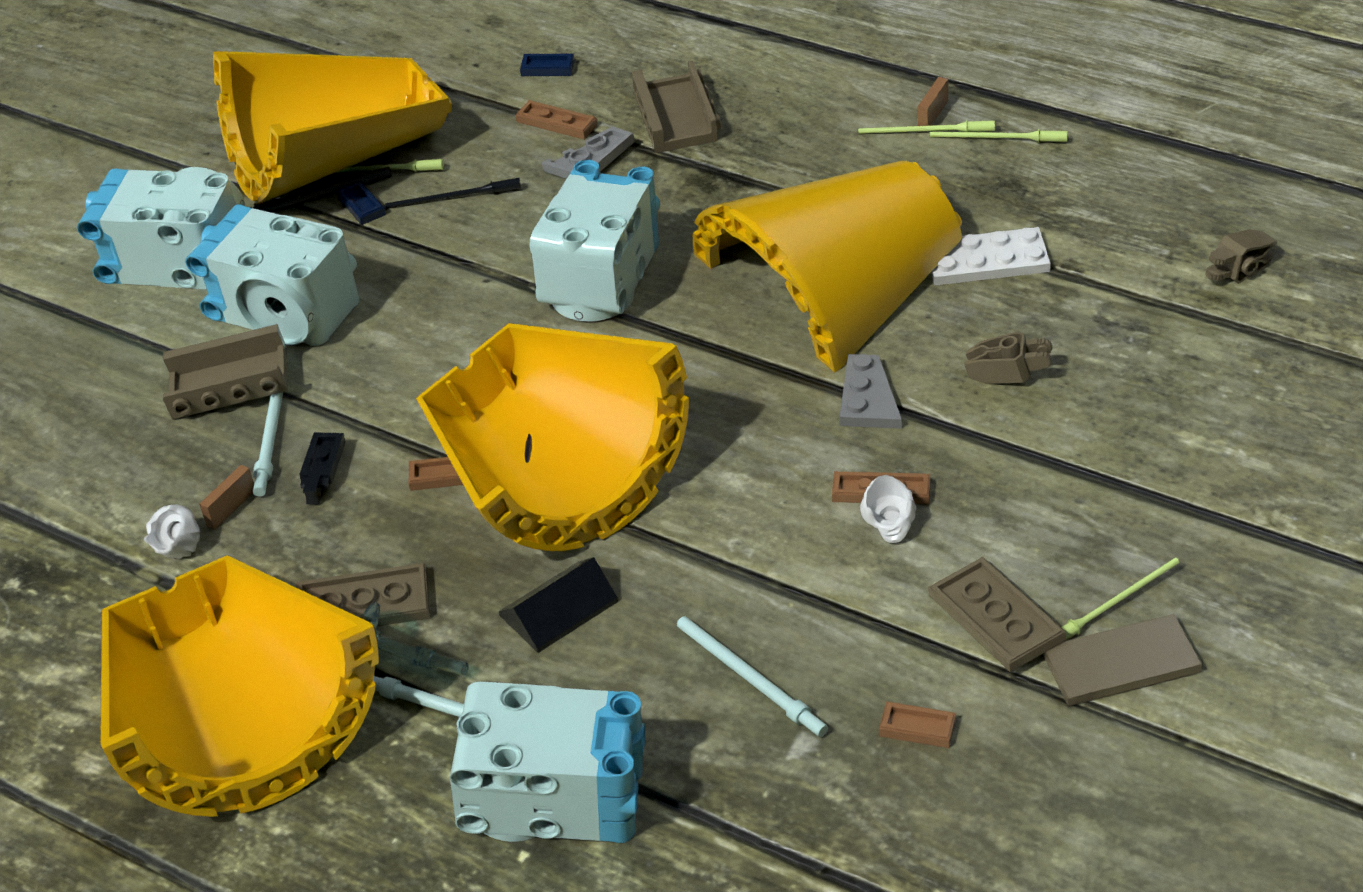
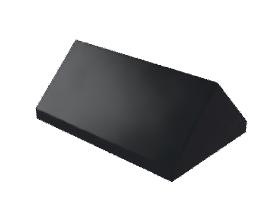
M592 557L576 562L499 611V616L539 653L616 604L618 597L596 559Z

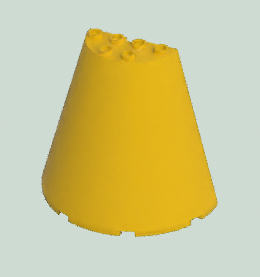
M213 52L214 84L220 85L221 89L219 100H216L225 149L229 162H236L234 176L240 188L252 201L265 202L433 133L443 126L447 113H451L452 110L451 99L430 77H427V74L412 58Z
M897 161L710 206L698 214L694 223L699 228L692 235L694 255L710 269L720 264L719 250L744 242L755 250L772 269L787 280L785 282L786 288L797 307L803 313L807 311L811 317L807 322L816 358L835 373L847 363L848 354H855L933 271L938 262L944 256H947L961 241L962 233L960 226L962 225V220L942 191L937 177L934 175L930 176L916 162Z
M508 323L470 354V363L466 368L459 369L455 366L416 398L482 517L495 530L522 546L544 551L578 549L584 547L583 543L599 537L603 540L619 531L642 512L658 493L656 485L664 472L670 473L676 462L685 436L689 411V397L684 395L683 382L687 379V374L677 345ZM528 434H531L532 451L530 460L526 463L525 445Z
M228 555L175 577L174 586L167 591H161L154 586L102 609L100 745L111 766L123 781L132 786L143 798L174 812L214 817L218 816L217 812L238 809L241 814L279 802L300 791L318 778L317 771L332 757L337 760L360 729L370 708L376 688L373 678L375 665L379 663V655L374 626L358 616Z

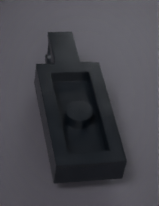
M313 433L299 474L301 479L300 485L301 488H304L303 493L306 496V504L319 505L323 489L330 488L346 443L344 433Z

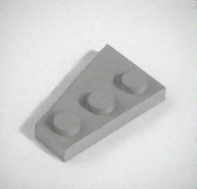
M611 127L587 139L585 146L576 150L569 148L562 152L563 157L555 161L548 159L542 162L543 171L567 179L574 165L582 160L596 161L601 171L635 142L632 132Z
M848 354L839 417L840 426L902 429V419L879 355Z

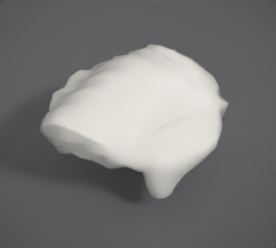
M883 475L878 476L867 487L860 504V511L863 519L874 528H877L885 541L897 543L907 535L911 523L915 519L916 505L911 490L893 476Z
M178 504L163 506L154 513L146 525L148 535L144 538V541L156 553L162 554L165 557L180 559L191 556V553L196 551L197 543L200 540V528L193 512L185 506Z

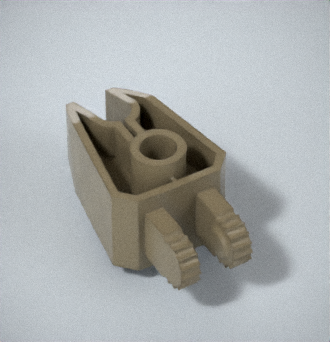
M1252 229L1225 235L1216 250L1210 254L1209 260L1213 265L1207 267L1206 277L1214 281L1229 277L1238 284L1267 267L1274 256V253L1270 250L1277 244V240L1265 232Z
M1017 331L980 341L966 352L968 361L964 365L969 378L985 384L1023 383L1030 378L1031 371L1041 370V368L1044 369L1050 366L1051 356L1049 353H1051L1053 346L1051 341L1045 338L1026 340L1025 334Z

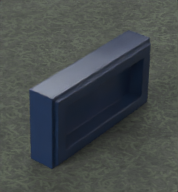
M524 54L520 66L521 76H571L575 63L574 54Z
M361 181L336 191L338 199L361 225L386 215L383 205Z

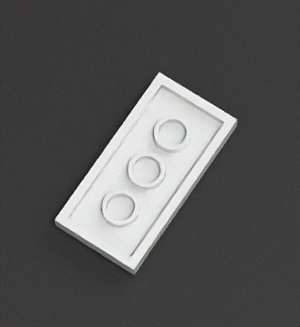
M1039 227L962 236L961 241L947 256H944L938 262L931 275L935 286L1050 272L1051 263Z

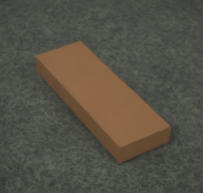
M528 100L516 113V121L518 123L584 140L598 125L597 117Z
M834 471L832 502L861 503L870 483L878 476L888 475L900 480L911 490L915 504L929 505L930 474Z

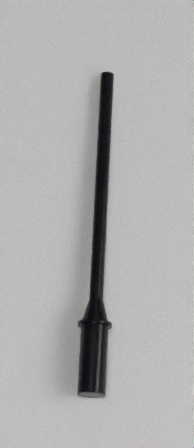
M520 178L491 181V183L482 187L385 203L387 209L480 192L495 194L496 192L520 189L521 183Z

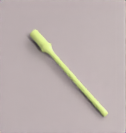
M966 120V122L957 125L859 128L858 132L859 134L945 130L991 132L995 131V120Z
M1038 129V131L1030 133L930 132V137L1027 138L1038 141V143L1040 141L1067 142L1068 131Z
M414 159V161L406 164L352 166L336 173L375 171L388 166L391 170L409 169L415 172L443 170L444 161L443 159Z
M1175 557L1083 618L1068 620V623L1061 627L1066 631V640L1074 635H1079L1080 630L1086 623L1179 564V560Z

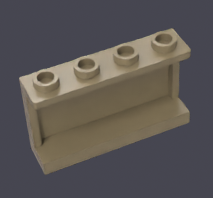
M688 61V74L646 82L642 70L631 72L634 95L655 153L718 141L717 130L721 129L718 113L715 114L713 99H709L707 84H703L701 69L696 70L693 61Z
M278 324L163 352V361L169 371V392L163 394V401L172 419L288 391L287 348Z

